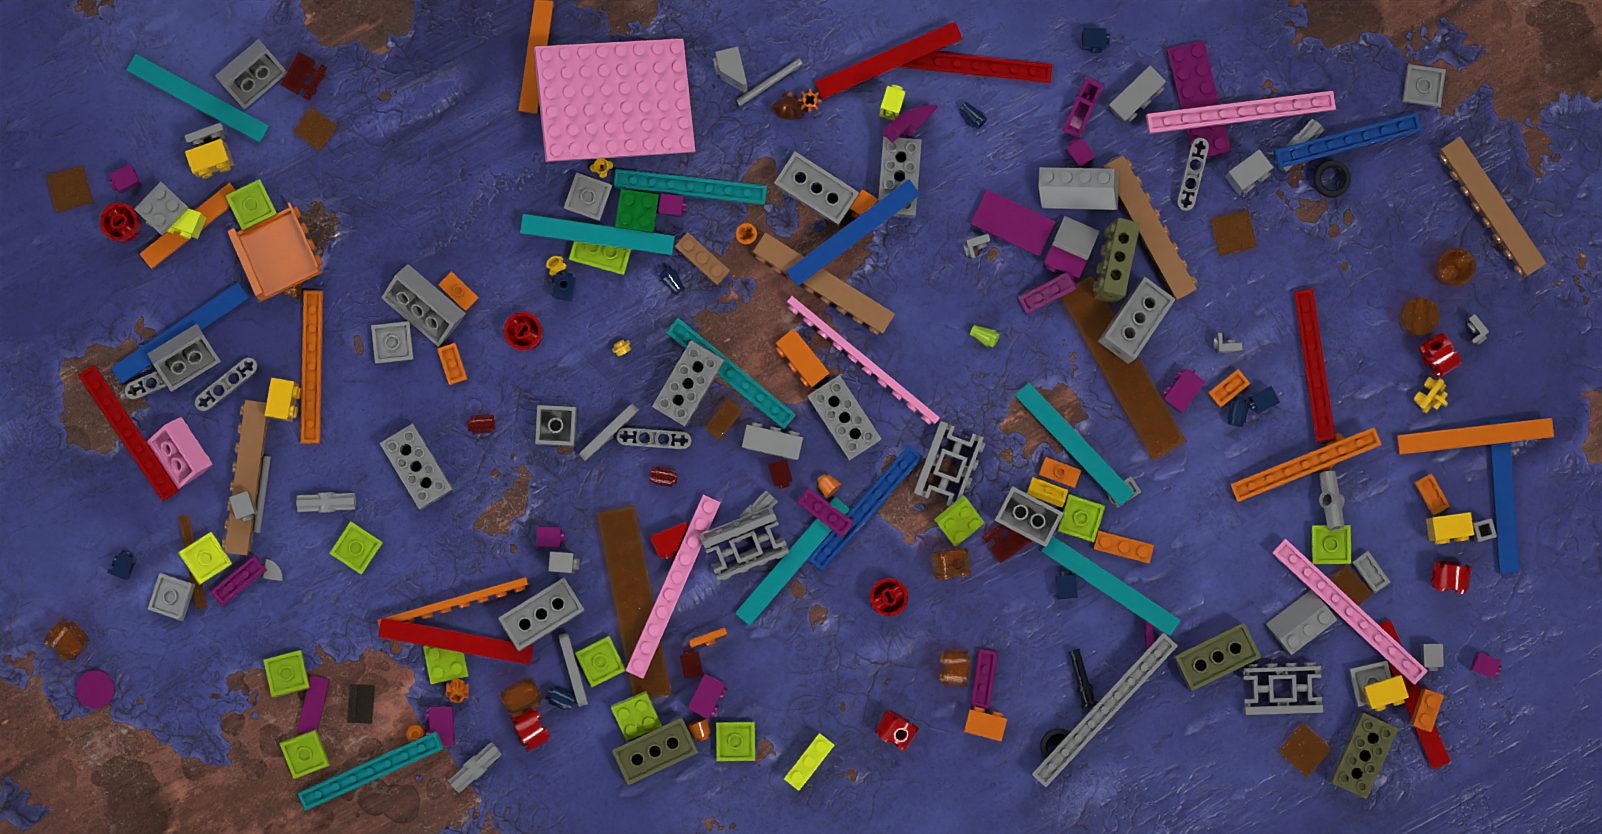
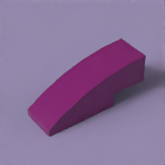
M1089 76L1086 77L1062 131L1080 138L1104 86L1103 82Z
M927 105L909 110L889 123L882 133L892 143L903 132L910 137L937 110L938 106Z

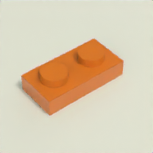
M456 343L438 348L437 350L449 385L468 380Z
M1237 369L1208 392V394L1221 408L1247 387L1250 382Z

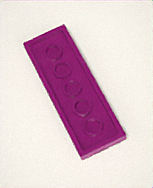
M1200 41L1167 49L1180 109L1220 105L1205 42ZM1225 124L1186 129L1189 146H1191L1195 138L1201 137L1206 139L1209 144L1207 157L1231 152ZM1200 141L1199 144L1195 143L1197 154L1193 152L1192 156H1198L1202 159L1203 155L1199 153L1201 149L1205 148V145Z

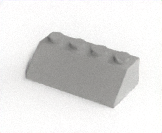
M1040 167L1038 187L1042 208L1118 210L1120 172L1116 169Z
M409 264L394 276L381 297L438 347L455 330L466 314Z

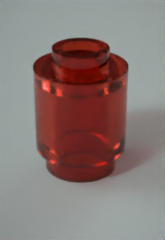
M494 415L470 416L471 420H467L468 431H472L473 435L491 433L492 430H496Z
M661 466L651 468L649 482L654 483V485L671 488L673 484H677L678 473H675L674 468Z

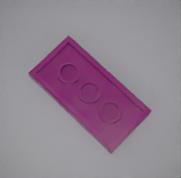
M986 190L970 225L1039 257L1056 222L994 192Z

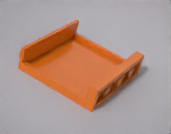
M290 202L287 203L289 208L244 230L237 232L233 228L227 231L254 294L260 302L323 273L320 267L323 265L319 255L315 256L313 250L316 247L312 239L307 238L306 234L309 231L305 223H301L299 220L302 217L298 207H293Z

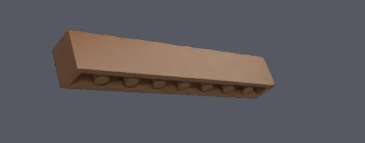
M1457 138L1439 150L1440 161L1444 165L1447 164L1451 170L1449 171L1451 177L1455 181L1458 180L1462 193L1471 199L1472 208L1483 217L1481 220L1485 227H1490L1494 233L1492 235L1494 240L1504 248L1503 253L1508 260L1511 259L1515 264L1514 269L1517 274L1525 278L1545 265V260L1462 138Z
M1123 155L1104 165L1102 169H1116L1120 172L1118 199L1130 221L1140 223L1138 236L1176 302L1196 291L1197 281L1193 275L1190 276L1187 272L1188 265L1183 258L1180 259L1177 254L1179 249L1175 242L1171 243L1168 237L1170 235L1169 230L1160 223L1159 219L1161 217L1156 208H1152L1149 203L1152 201L1147 191L1143 192L1139 176L1134 175L1131 170L1133 168L1129 158L1125 159Z
M766 232L753 251L757 261L762 264L765 262L772 265L771 269L778 274L783 272L788 275L786 271L804 258V256ZM823 268L802 283L805 291L812 295L814 292L820 295L819 299L828 305L831 302L837 306L836 310L843 315L846 313L853 316L852 320L859 325H862V323L869 326L868 330L875 335L879 333L883 335L895 316L893 312ZM788 275L787 279H788L789 281H791L792 283H794V281H793V280L791 279V277Z
M245 400V404L241 405L240 415L243 416L242 423L238 425L240 441L235 446V453L238 455L237 461L233 463L232 472L235 473L234 480H231L230 491L232 496L249 491L256 508L269 417L264 416L267 403ZM229 499L227 510L230 511L229 518L225 520L227 536L223 538L222 549H225L224 553L250 556L254 519L242 522V519L237 520Z

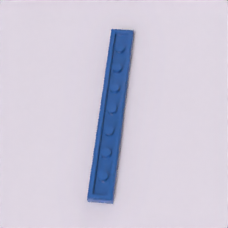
M1416 112L1275 149L1273 153L1277 168L1279 169L1422 131L1418 113Z
M910 179L786 272L798 287L921 194Z
M239 282L111 367L112 371L121 384H124L152 365L148 356L149 352L195 324H198L200 329L204 330L250 299L241 284Z
M1509 419L1488 420L1489 425L1509 423ZM1510 442L1490 444L1499 573L1519 572Z
M908 445L846 515L854 523L843 538L832 531L808 560L822 572L919 463L923 456L911 445Z

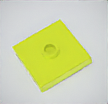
M212 532L178 552L199 585L232 564Z

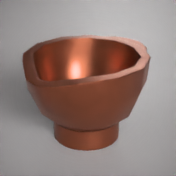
M785 92L771 106L773 113L782 119L799 120L805 116L804 111L800 108V103L797 101L798 96L792 92Z

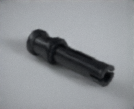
M1080 649L1069 651L1078 684L1076 691L1079 693L1082 702L1081 708L1097 704L1098 702L1095 701L1092 691L1093 685L1089 684Z

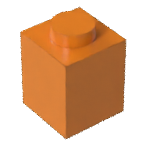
M862 189L850 207L851 216L858 218L874 206L878 199Z

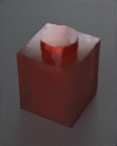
M787 459L768 464L774 487L778 486L779 490L790 487L789 483L793 482Z
M694 649L683 651L684 655H680L684 678L704 674L699 652H695Z

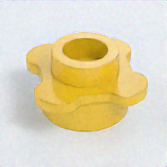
M604 158L596 159L594 164L590 166L592 172L598 173L601 178H605L608 170L613 167V163Z
M553 256L548 259L546 268L550 270L549 274L554 276L565 270L566 264L563 263L561 256Z
M620 340L615 343L612 349L613 353L621 356L630 351L629 340Z

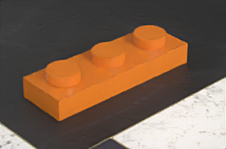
M1098 531L1093 549L1150 564L1154 545Z

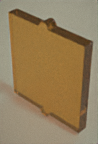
M310 107L304 117L300 118V122L293 130V133L318 151H321L327 141L331 140L330 137L338 128V125L313 107Z

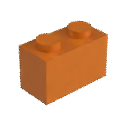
M1421 689L1409 725L1432 732L1444 695L1427 689Z
M975 706L973 710L969 709L963 732L1002 741L1007 719L1003 718L1004 714L993 711L992 715L984 713L985 709Z

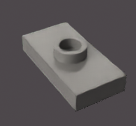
M1366 551L1352 561L1373 593L1378 592L1390 583V580L1369 551Z

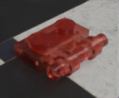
M298 52L281 86L299 95L301 89H304L306 93L303 98L310 101L312 96L318 91L316 88L320 81L324 80L328 67L321 64L319 69L316 70L313 68L316 61ZM309 74H312L314 78L311 84L308 85L305 82Z
M1002 524L994 529L990 528L988 533L982 536L986 543L991 539L996 543L990 549L1000 564L1032 543L1031 539ZM1007 529L1010 534L1001 540L998 535Z

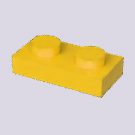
M1032 477L1027 494L1034 498L1062 508L1068 493L1067 489Z

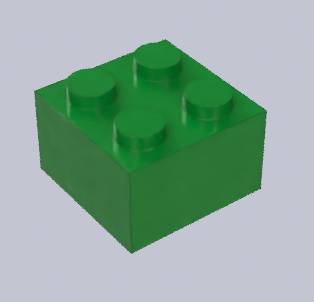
M621 189L615 227L655 233L660 199L659 194Z

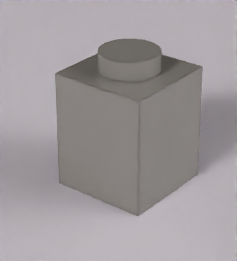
M249 491L229 497L237 520L242 519V522L254 519L253 515L257 514Z
M1492 518L1473 523L1474 535L1472 537L1474 543L1497 537Z
M1420 644L1421 665L1427 667V671H1438V667H1444L1443 644Z

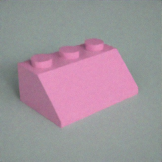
M182 417L165 424L147 441L178 489L203 474L213 465Z

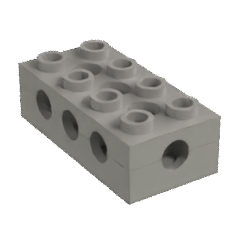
M883 136L878 202L909 179L918 190L922 139L897 138L892 143L887 137ZM902 154L906 157V161L900 163L895 157ZM901 173L905 179L901 182L896 181L894 175ZM917 198L893 216L915 218Z
M795 151L774 182L776 188L839 227L859 195L858 191ZM798 175H803L806 180L803 183H798L795 178ZM814 185H819L822 191L820 193H813L811 188ZM834 195L838 198V201L835 204H831L827 198Z
M1142 278L1134 286L1098 342L1129 364L1137 358L1175 301V298L1148 278Z
M691 340L652 407L683 426H688L726 360ZM697 361L703 364L701 372H697L694 368ZM687 378L693 380L694 384L691 389L685 386ZM678 394L684 398L682 405H678L675 402V397Z
M840 375L807 396L849 461L882 440ZM830 398H837L839 405L831 407L828 403ZM846 413L849 415L850 421L842 423L839 420V416ZM851 430H858L860 437L852 439L849 435Z
M413 423L380 443L420 510L454 491ZM410 445L412 451L409 455L405 456L403 448ZM415 462H420L422 465L421 470L418 472H414L412 468ZM426 478H430L432 482L429 488H424L422 485L423 480Z
M562 578L499 617L498 621L516 650L520 652L583 613L584 608L566 579ZM560 600L563 603V607L559 610L554 609L552 606L553 601ZM543 610L546 612L547 617L540 620L536 617V612ZM526 620L530 623V628L522 630L519 623Z

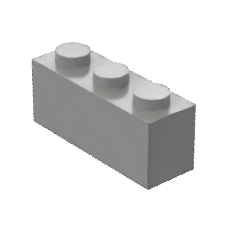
M1150 65L1109 104L1108 108L1123 124L1127 120L1131 122L1138 115L1136 111L1140 107L1145 109L1152 102L1150 98L1154 94L1158 96L1165 89L1163 85L1166 81Z
M754 422L746 426L742 448L798 461L803 441L800 433L789 431L786 434L781 432L782 429L770 427V430L762 428V424Z
M550 552L548 571L575 574V571L579 570L580 559L577 558L576 554Z

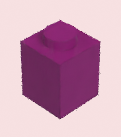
M1075 138L1067 144L1069 147L1066 149V152L1077 168H1082L1096 157L1083 138L1080 140Z
M130 164L109 174L112 179L109 181L114 191L117 190L121 194L142 184L134 167Z
M661 193L659 215L682 217V213H686L687 201H684V196Z
M537 527V547L561 548V543H565V532H562V528Z
M1476 652L1469 670L1494 679L1501 672V660Z

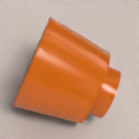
M741 224L736 230V238L742 244L753 243L757 237L756 228L752 224Z
M823 474L817 480V487L826 499L831 497L842 485L830 474Z
M700 718L687 725L693 738L698 739V742L709 738L710 729L707 718Z
M420 723L410 725L406 731L408 741L413 742L426 736L427 729Z

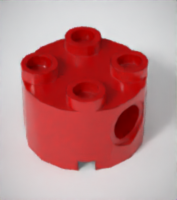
M113 203L107 206L101 213L100 228L103 234L118 243L130 242L137 237L142 229L141 218L138 212L127 204Z
M528 312L513 314L507 319L504 325V336L512 348L518 351L529 352L535 349L542 341L544 330L540 321L534 315Z
M1443 333L1437 334L1418 346L1420 353L1424 356L1421 358L1427 368H1432V372L1437 379L1462 364L1458 352L1452 348L1454 345Z
M1434 561L1431 585L1438 591L1447 592L1449 588L1455 590L1456 593L1466 594V591L1469 590L1472 566L1466 564L1465 567H1462L1461 563Z
M885 578L879 580L872 587L870 603L878 614L894 616L905 609L908 603V592L901 581L894 578Z
M531 708L521 715L510 718L511 723H516L513 728L522 746L527 745L525 749L527 753L542 744L548 743V738L551 737L546 726L542 728L539 722L542 718L538 710L533 711Z
M886 709L874 733L880 736L879 738L887 743L892 742L896 745L895 747L905 752L909 749L920 728L914 723L911 725L909 720Z

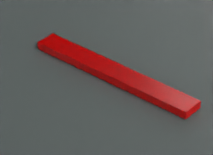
M953 22L817 80L815 83L822 100L962 41L963 38L956 22Z
M934 52L899 68L1050 84L1053 64Z
M1314 289L1294 291L1316 443L1336 440Z
M92 365L78 375L161 500L165 502L180 492L96 365Z
M381 618L378 633L379 638L525 665L531 664L534 647L530 645L518 652L510 641Z
M1391 619L1378 624L1401 645ZM1388 662V666L1393 677L1397 675H1402L1392 664ZM1402 675L1409 698L1404 699V704L1410 718H1412L1421 690L1418 683L1413 685ZM1435 723L1432 732L1414 727L1432 770L1451 762Z

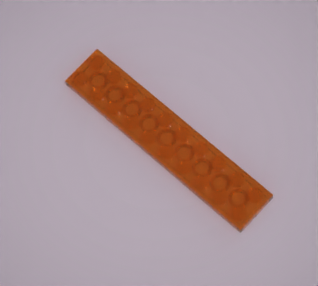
M1091 275L1076 284L1078 289L1064 295L1060 299L1151 459L1154 461L1187 441L1139 357L1137 356L1135 360L1127 364L1098 342L1115 315L1106 301L1094 298L1095 292H1092L1095 280Z
M635 506L597 513L627 665L654 606ZM660 639L644 678L642 679L628 672L633 696L647 691L650 699L672 695L662 641Z

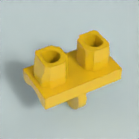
M1428 377L1424 387L1431 390L1426 396L1419 391L1414 397V401L1424 413L1427 414L1432 406L1438 410L1440 405L1444 407L1448 405V402L1445 400L1448 394L1443 391L1446 387L1444 380Z

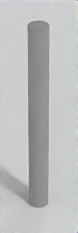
M798 58L738 98L736 102L739 106H742L802 66V61Z
M263 456L256 505L257 514H255L253 532L261 533L271 460L269 456Z

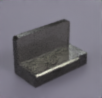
M350 684L347 723L372 724L375 695L374 685Z

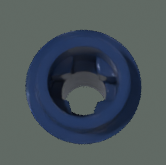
M965 102L959 109L972 128L975 127L978 130L987 121L985 113L971 106L968 102Z
M671 266L658 275L661 278L660 281L676 295L685 289L676 270L672 269Z

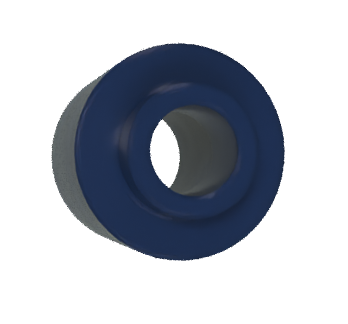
M1235 398L1234 401H1230L1227 415L1228 425L1243 427V424L1246 423L1249 404H1246V400Z
M555 686L554 689L550 688L546 699H549L548 704L563 710H571L576 696L572 695V692Z

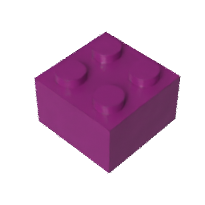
M705 673L688 709L708 719L710 716L714 717L719 708L716 705L718 699H723L728 690L725 688L726 683Z

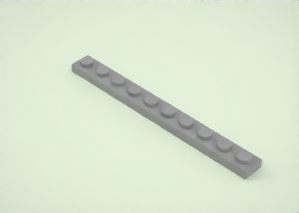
M1162 633L1035 769L1032 775L1047 787L1178 645L1165 633Z

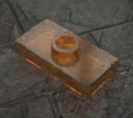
M728 399L705 429L720 441L743 410Z

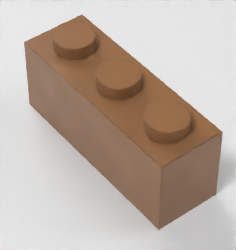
M688 232L675 245V249L717 287L731 273L725 265Z

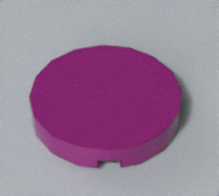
M99 670L83 674L76 685L77 698L85 707L91 709L102 708L108 705L115 694L113 680L107 673Z

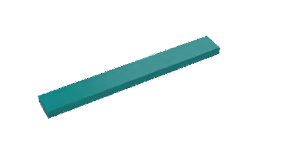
M137 54L134 55L127 68V71L259 143L262 142L270 128L265 123Z
M615 169L613 185L614 189L765 205L767 186L622 169Z
M523 214L520 230L521 234L671 256L675 236L526 214Z
M679 318L666 331L670 337L685 349L690 341L693 340L724 358L726 361L717 375L783 430L796 416L795 413Z
M1030 383L1015 395L1120 507L1135 494Z
M836 497L830 503L844 515L850 510ZM816 519L789 550V553L781 559L735 614L750 626L832 530Z
M1054 536L1051 537L1047 547L1042 549L1041 552L1171 637L1181 622L1180 619Z
M435 731L297 794L304 810L307 811L445 748L438 732Z

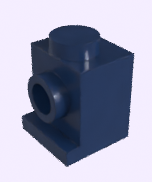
M122 549V552L118 556L116 555L112 561L113 570L108 569L107 573L124 580H129L137 559L132 557L133 553Z

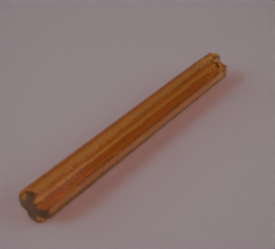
M189 515L178 517L184 549L194 543ZM189 570L191 583L195 584L193 591L195 606L197 609L206 608L203 584L199 585Z

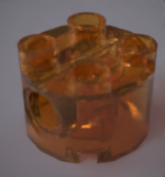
M1452 248L1442 253L1434 265L1435 276L1438 281L1448 288H1458L1470 282L1476 270V261L1473 255L1467 250Z
M1417 297L1406 302L1400 308L1398 314L1400 327L1406 334L1413 337H1421L1434 331L1440 319L1437 304L1424 297Z
M969 548L949 549L930 553L935 580L953 579L955 576L965 577L971 575Z
M62 617L46 633L44 643L48 647L54 648L58 652V657L66 662L68 659L75 660L90 644V640L86 641L88 638L87 634L73 621L68 623L66 622L68 618Z
M946 648L945 652H941L940 664H943V671L940 672L939 681L944 683V687L958 686L968 688L969 683H965V681L970 680V657H966V654H970L969 649L950 650Z
M529 677L528 682L525 678L505 688V693L503 691L498 693L507 709L508 715L512 714L513 718L523 714V710L528 707L530 709L541 705L540 702L543 698L535 685L533 677Z

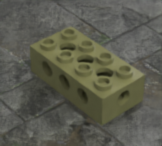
M1118 217L1114 222H1111L1109 227H1106L1104 237L1106 238L1105 245L1103 244L1100 250L1102 260L1101 263H1098L1096 269L1098 279L1094 282L1092 292H1095V299L1116 304L1125 297L1140 223Z
M1243 622L1174 655L1173 658L1189 691H1194L1261 658V655ZM1232 643H1236L1239 648L1235 654L1230 651ZM1216 651L1221 654L1219 662H1215L1212 658L1213 653ZM1198 660H1202L1204 663V668L1201 671H1198L1195 667V663Z
M1360 712L1328 782L1363 799H1367L1399 729L1364 712ZM1370 733L1375 735L1373 743H1369L1367 739ZM1363 750L1367 752V758L1364 761L1359 757L1360 752ZM1354 768L1359 770L1357 778H1353L1351 775Z
M683 717L612 750L627 785L635 783L699 752ZM673 737L678 740L676 748L668 746L669 738ZM652 746L660 748L661 753L659 756L654 757L651 755L650 749ZM635 754H640L643 757L642 764L636 765L633 762Z

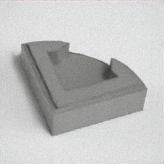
M266 559L265 567L267 571L264 573L263 578L283 581V573L280 567L274 561Z

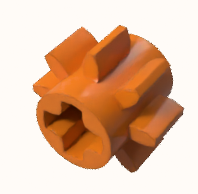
M809 89V93L805 94L802 91L803 99H798L799 103H803L801 110L806 108L809 114L812 109L818 111L817 103H822V100L817 99L819 92L813 94L812 90ZM806 98H809V99L814 98V100H813V103H814V104L812 105L811 103H809V104L807 105V104H806V103H807V99H806Z
M454 679L450 684H446V697H450L452 702L460 703L464 698H468L469 684L465 685L463 680Z

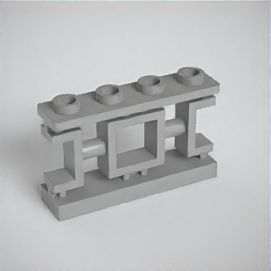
M940 421L913 494L928 499L931 490L949 496L946 506L950 507L955 502H952L954 494L945 491L948 482L959 483L960 478L964 477L956 498L957 501L963 496L964 489H969L972 481V478L969 477L972 470H976L979 460H976L978 452H983L986 442H983L984 437L974 433L971 436L970 442L954 437L952 433L955 426ZM945 430L949 432L946 439L955 442L952 452L942 449L940 456L936 455ZM974 441H977L969 466H966L968 458L959 455L961 447L965 445L972 448ZM944 454L962 460L956 478L938 472ZM934 466L933 475L942 478L939 487L929 485L927 491H923L931 467Z
M771 506L700 534L706 552L709 553L716 550L721 561L712 565L717 580L729 579L734 574L744 573L754 566L764 565L769 560L782 558L789 553L784 537L774 540L770 528L779 525ZM764 525L767 532L756 536L754 529ZM752 536L756 548L738 554L734 542ZM728 539L731 547L720 551L718 543ZM770 539L773 547L762 551L759 543ZM734 554L737 561L726 565L724 557Z
M1316 662L1304 663V667H1297V663H1285V667H1278V664H1266V668H1258V664H1247V668H1242L1243 680H1252L1253 699H1243V715L1323 713L1322 697H1312V678H1321V666H1316ZM1314 670V674H1306V684H1296V675H1288V671ZM1275 671V675H1268V685H1258L1257 676L1249 675V672ZM1273 679H1291V698H1274ZM1297 692H1307V701H1315V705L1289 706V702H1297ZM1258 693H1268V702H1276L1277 706L1251 707V703H1258Z

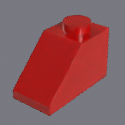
M687 522L650 536L659 558L663 557L666 560L675 556L674 552L678 551L688 527Z

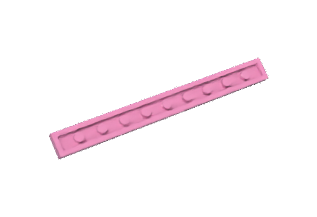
M1333 91L1150 113L1146 115L1148 133L1152 134L1336 110Z
M793 296L790 297L787 304L791 312L795 315L801 314L804 317L803 321L808 326L812 327L814 325L818 328L817 333L824 339L830 338L833 341L832 345L841 352L843 349L847 352V358L855 364L858 361L863 366L862 370L869 376L875 375L878 378L876 381L882 387L886 388L888 386L892 389L891 394L898 400L904 399L907 402L906 406L914 413L916 410L921 413V419L930 425L931 422L934 425L940 419L939 416Z
M702 495L626 667V672L642 679L644 678L703 544L700 534L709 530L721 502Z
M1284 539L1272 552L1276 558L1413 685L1423 677L1427 670L1287 539Z

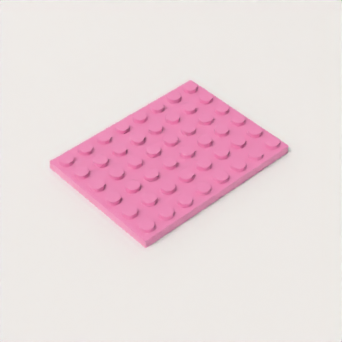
M683 39L534 47L545 162L695 152Z

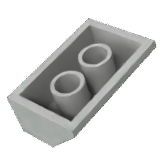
M258 39L217 73L215 77L245 110L288 72Z
M738 46L715 52L716 57L713 58L716 75H720L721 80L739 91L747 93V82Z
M195 324L148 353L152 364L171 392L221 362L198 324Z
M1012 486L994 521L1047 547L1064 513Z
M1309 590L1265 625L1287 654L1292 655L1336 622L1337 619L1326 604L1312 590Z

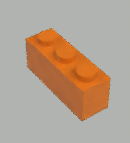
M794 328L776 342L778 346L776 351L782 358L784 356L787 357L790 361L787 363L794 373L796 371L799 372L802 376L799 379L805 387L810 386L813 388L830 375L829 371Z

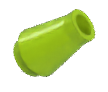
M974 325L970 332L971 336L975 337L986 347L990 346L992 348L995 347L1000 334L996 333V330Z

